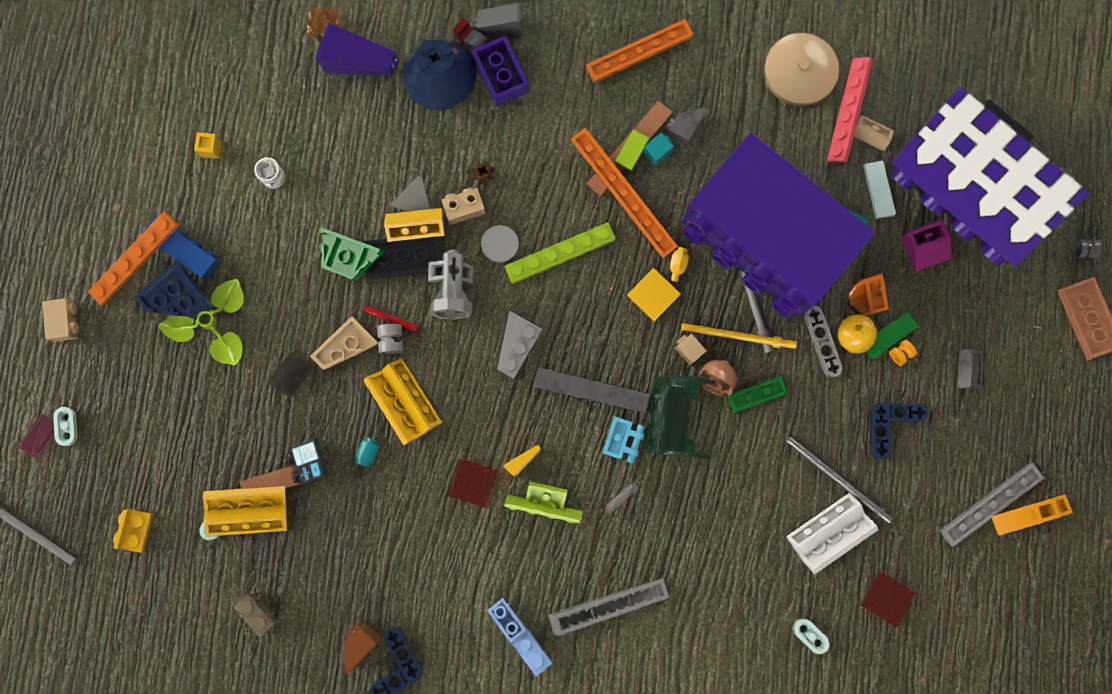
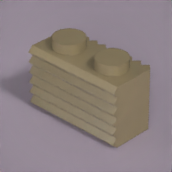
M256 593L246 595L234 606L259 637L267 634L279 623V619H276L277 617L271 613L269 608H266V605H264V602H261Z

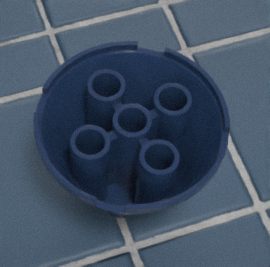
M439 38L424 40L409 53L404 62L402 70L403 83L408 94L419 105L431 110H447L453 108L461 101H465L471 94L476 82V67L470 53L457 42Z

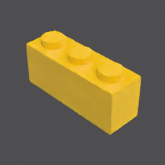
M442 208L385 214L384 226L388 242L444 236Z

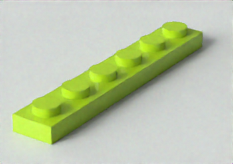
M607 222L504 267L511 283L514 284L614 242L616 238Z

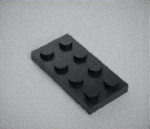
M439 236L388 242L387 239L363 241L365 244L383 250V254L366 270V278L368 280L428 273L429 262L442 261ZM436 267V272H442V267Z

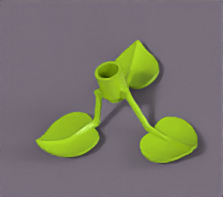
M234 279L218 286L212 293L211 303L215 307H219V309L199 313L195 324L194 318L170 315L158 325L159 329L168 338L177 342H187L193 339L195 335L193 328H197L198 325L205 329H211L219 338L215 339L210 345L211 356L217 362L233 366L237 365L243 353L241 339L233 332H227L221 336L214 327L216 325L214 314L220 313L222 310L227 313H234L241 309L244 303V294L240 282Z

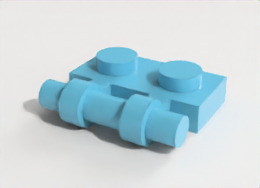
M614 416L602 454L621 460L624 452L628 454L626 461L634 464L635 458L639 455L638 448L640 442L645 436L643 434L645 426L638 425L636 431L631 430L633 422ZM628 436L633 437L631 448L625 446Z

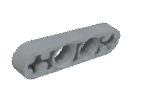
M814 306L804 313V319L823 372L827 377L833 378L841 374L842 364L823 311L820 307ZM811 310H813L814 313L817 312L818 316L815 317L816 322L821 321L822 324H817L814 327L812 326V324L815 323L814 317L809 316V314L812 313ZM816 328H822L825 331L823 338L815 335ZM825 345L831 349L829 356L822 354L821 349ZM834 357V360H831V364L837 367L835 374L833 371L829 372L828 370L831 367L830 361L825 362V360Z

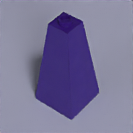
M330 23L327 25L315 57L325 73L392 75L393 70H396L399 64L395 51Z

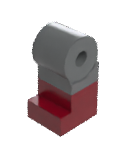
M464 18L452 30L454 38L469 50L489 43Z

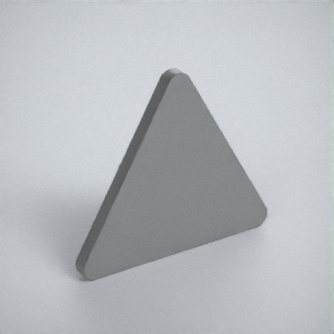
M417 176L391 202V206L406 211L430 209L422 177Z

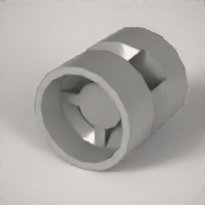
M401 324L377 326V336L381 339L378 342L379 354H398L404 352L403 341L400 340V337H402Z

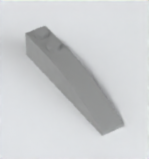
M659 579L549 614L548 616L554 635L560 636L667 599L669 595L664 579Z

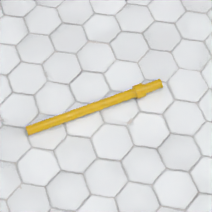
M682 323L681 331L768 344L775 348H780L781 346L796 349L797 341L785 340L779 336L767 337Z

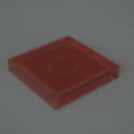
M460 459L448 496L485 508L497 470Z
M879 572L860 606L897 627L915 592L884 573Z

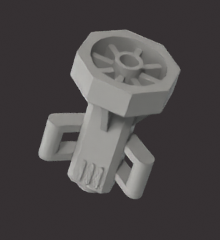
M448 250L447 253L443 254L442 261L428 263V282L442 281V288L431 303V315L437 318L454 320L469 318L472 314V303L468 301L463 292L462 284L467 286L473 285V266L463 262V255L459 254V251ZM436 267H442V275L436 276ZM463 270H466L465 278L463 277Z

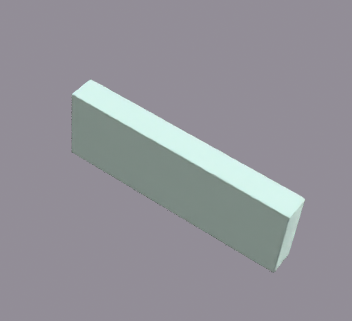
M878 161L864 164L863 168L875 218L880 219L896 215L884 162Z

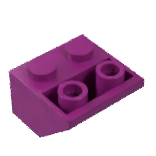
M944 220L910 231L901 237L915 272L951 259V237Z

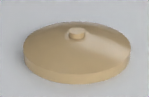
M795 33L783 37L770 49L764 64V76L769 89L777 98L794 106H809L822 101L832 91L838 80L839 64L835 52L823 39L807 33Z

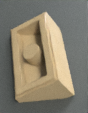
M861 115L857 122L854 137L884 151L891 142L894 131Z

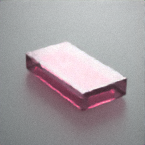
M40 414L17 447L31 457L36 458L54 433V422Z

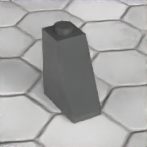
M521 3L478 10L477 18H474V29H477V32L483 36L506 35V37H522Z

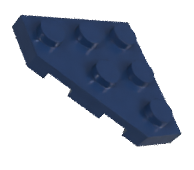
M179 261L173 262L135 296L146 312L163 313L165 315L197 319L199 313L203 311L208 312L214 307Z

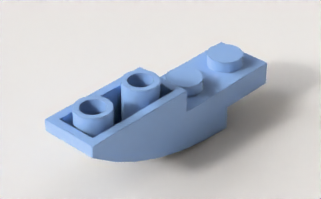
M504 598L487 610L535 676H538L553 664Z

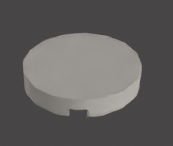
M498 225L491 227L485 232L482 237L481 246L483 253L489 260L496 263H505L516 255L519 242L517 235L512 229L507 226Z

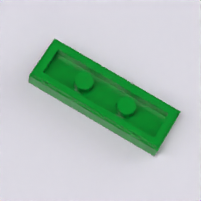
M907 311L877 332L875 343L866 353L871 360L875 359L919 326Z
M782 376L732 393L727 398L733 413L787 395L788 392Z

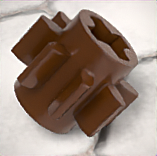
M487 161L485 164L478 162V166L472 168V171L476 173L472 178L473 180L478 179L479 185L482 183L489 185V180L495 178L491 174L494 171V167L489 168ZM486 171L487 174H483V176H480V173Z

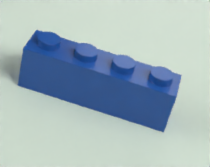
M154 217L151 220V222L144 229V231L155 221L157 217ZM178 228L159 248L199 277L208 281L221 264L216 260L218 256L209 250L204 252L201 249L202 245L194 239L190 242L186 239L187 234Z

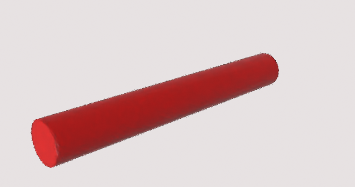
M368 305L364 307L363 312L392 324H401L402 328L416 333L418 331V325Z

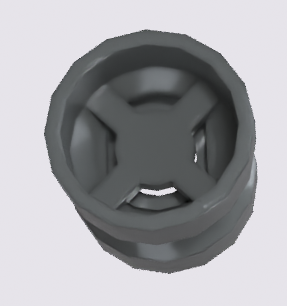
M1084 239L1076 240L1073 247L1074 256L1076 258H1085L1086 256L1098 258L1101 253L1100 241L1098 239H1091L1089 241Z

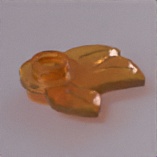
M314 7L310 9L307 14L311 20L307 24L306 32L310 35L320 33L323 38L328 23L335 25L338 21L336 10L331 7L324 9Z

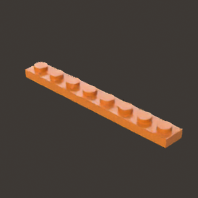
M584 128L570 139L659 255L664 258L678 247L588 130Z

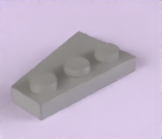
M509 311L497 370L515 379L542 329Z

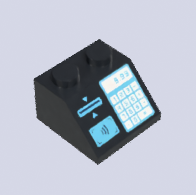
M318 438L292 446L287 450L286 459L293 469V472H291L294 484L297 483L298 487L319 482L329 476Z

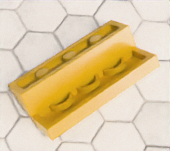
M402 358L389 363L381 371L367 376L363 380L403 445L418 439L442 423Z
M285 486L203 491L206 536L287 531Z

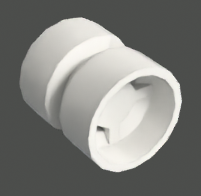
M265 157L256 163L255 175L266 187L275 189L284 183L285 172L274 159Z

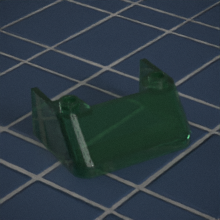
M697 376L656 377L653 380L646 435V449L649 453L709 459V455L695 453V443L692 439L685 438L688 400H695L699 397L701 385H716V381Z

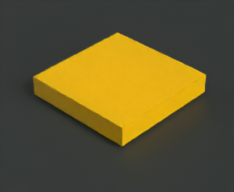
M654 268L627 294L653 321L681 295Z

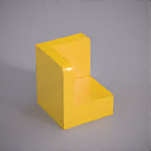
M197 132L194 151L203 158L220 159L222 140L216 134Z

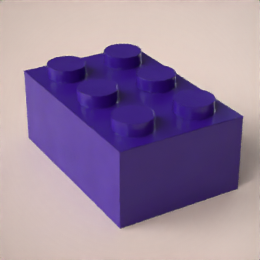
M506 35L471 50L475 65L495 107L529 93V83Z

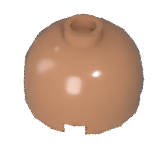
M713 360L707 362L697 375V381L700 382L701 380L704 383L703 388L712 394L723 396L724 393H728L727 396H730L735 389L737 375L729 362Z

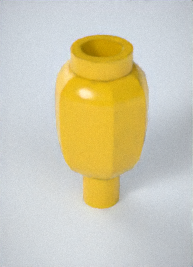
M678 247L672 254L670 262L671 281L678 282L679 276L686 271L690 259L689 250L686 248Z

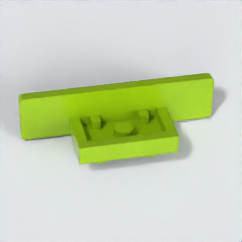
M531 481L529 482L526 498L507 494L504 506L511 510L527 511L530 514H540L550 519L566 520L568 523H581L583 513L579 510L564 507L568 490Z

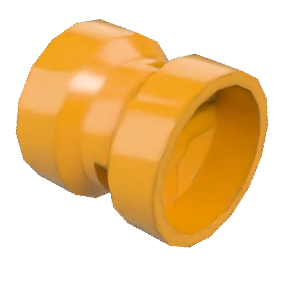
M903 340L899 347L891 349L889 354L897 365L903 366L907 359L917 355V351L908 340Z

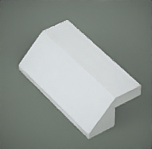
M848 493L786 537L802 561L816 574L878 531V527L864 513L862 505Z

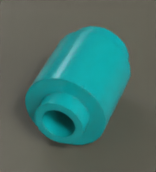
M368 437L366 440L362 439L355 455V462L369 468L374 463L380 446L377 445L378 441Z

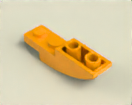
M1066 494L997 514L991 516L998 535L1057 519L1073 512Z

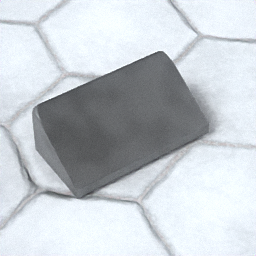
M973 349L959 351V388H983V351Z

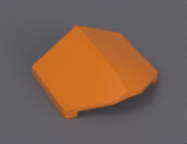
M883 274L856 281L848 294L850 305L864 316L889 309Z

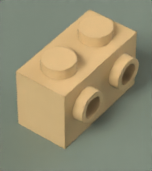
M467 188L462 191L463 193L457 195L455 193L448 194L444 199H441L450 225L486 214L478 188Z
M66 298L43 301L46 340L59 342L77 339L79 328L75 318L77 307L74 301Z

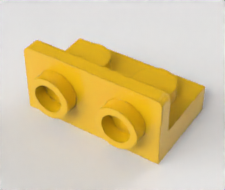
M124 509L118 519L120 524L118 532L115 533L113 538L114 549L144 553L153 514L133 509Z

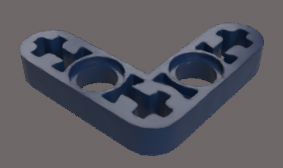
M879 403L872 406L870 410L872 456L879 460L890 456V421H924L929 415L927 407L922 404ZM880 407L884 411V414L881 415V421L885 420V423H876V421L880 420V415L876 414V410H879ZM897 407L904 410L902 418H898L895 415ZM918 408L923 413L919 418L916 414L909 415V411H917ZM878 426H882L885 429L883 437H879L876 434ZM885 439V442L881 443V448L885 449V453L880 455L877 452V449L880 448V442L876 443V440Z
M398 627L389 628L384 634V640L399 669L374 683L370 687L368 694H373L375 687L377 689L383 688L385 686L384 681H386L388 689L384 690L381 694H394L418 680L422 674V667L402 630ZM390 631H392L393 633L397 632L399 635L396 638L398 643L403 641L404 644L399 645L396 649H394L393 646L396 645V642L394 639H389V636L391 635ZM405 648L408 650L409 656L407 659L399 658V649ZM411 658L413 659V662L410 663L411 667L418 669L415 677L413 674H408L410 671L408 664L405 667L403 666ZM393 676L400 678L401 685L399 687H393L390 684V679Z

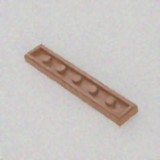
M658 101L634 130L649 137L650 140L673 112ZM629 135L609 157L613 164L620 171V173H622L625 168L616 164L615 160L618 157L620 151L622 150ZM596 173L587 183L600 196L608 189Z

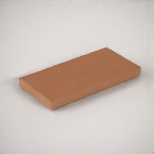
M1095 277L1057 290L1086 359L1091 360L1112 352V316Z

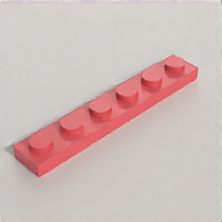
M870 57L853 58L827 158L829 164H847L873 63Z

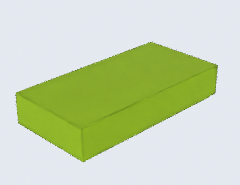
M633 129L615 163L632 171L649 141V137Z

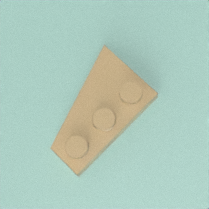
M351 316L310 357L325 371L378 345V342Z

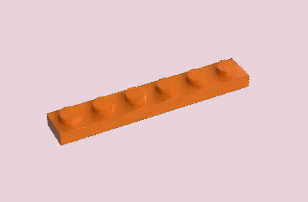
M686 19L586 64V69L593 83L598 82L693 38V33Z
M163 211L92 286L88 293L100 306L105 305L180 225L168 212Z

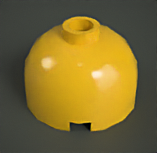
M854 314L841 322L837 338L839 344L847 349L848 352L860 354L868 351L873 346L877 338V329L869 317Z

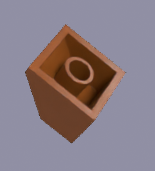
M366 622L361 625L358 623L346 634L348 636L344 642V672L346 674H349L382 639Z

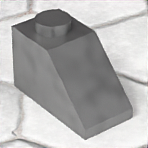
M700 108L680 113L676 119L672 118L667 125L669 129L667 136L687 146L704 118L707 109Z

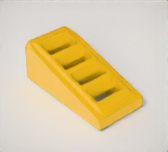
M538 445L534 446L506 463L503 467L516 477L541 451V448Z

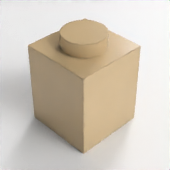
M692 333L688 337L683 335L677 341L679 345L675 348L689 365L706 352V349Z

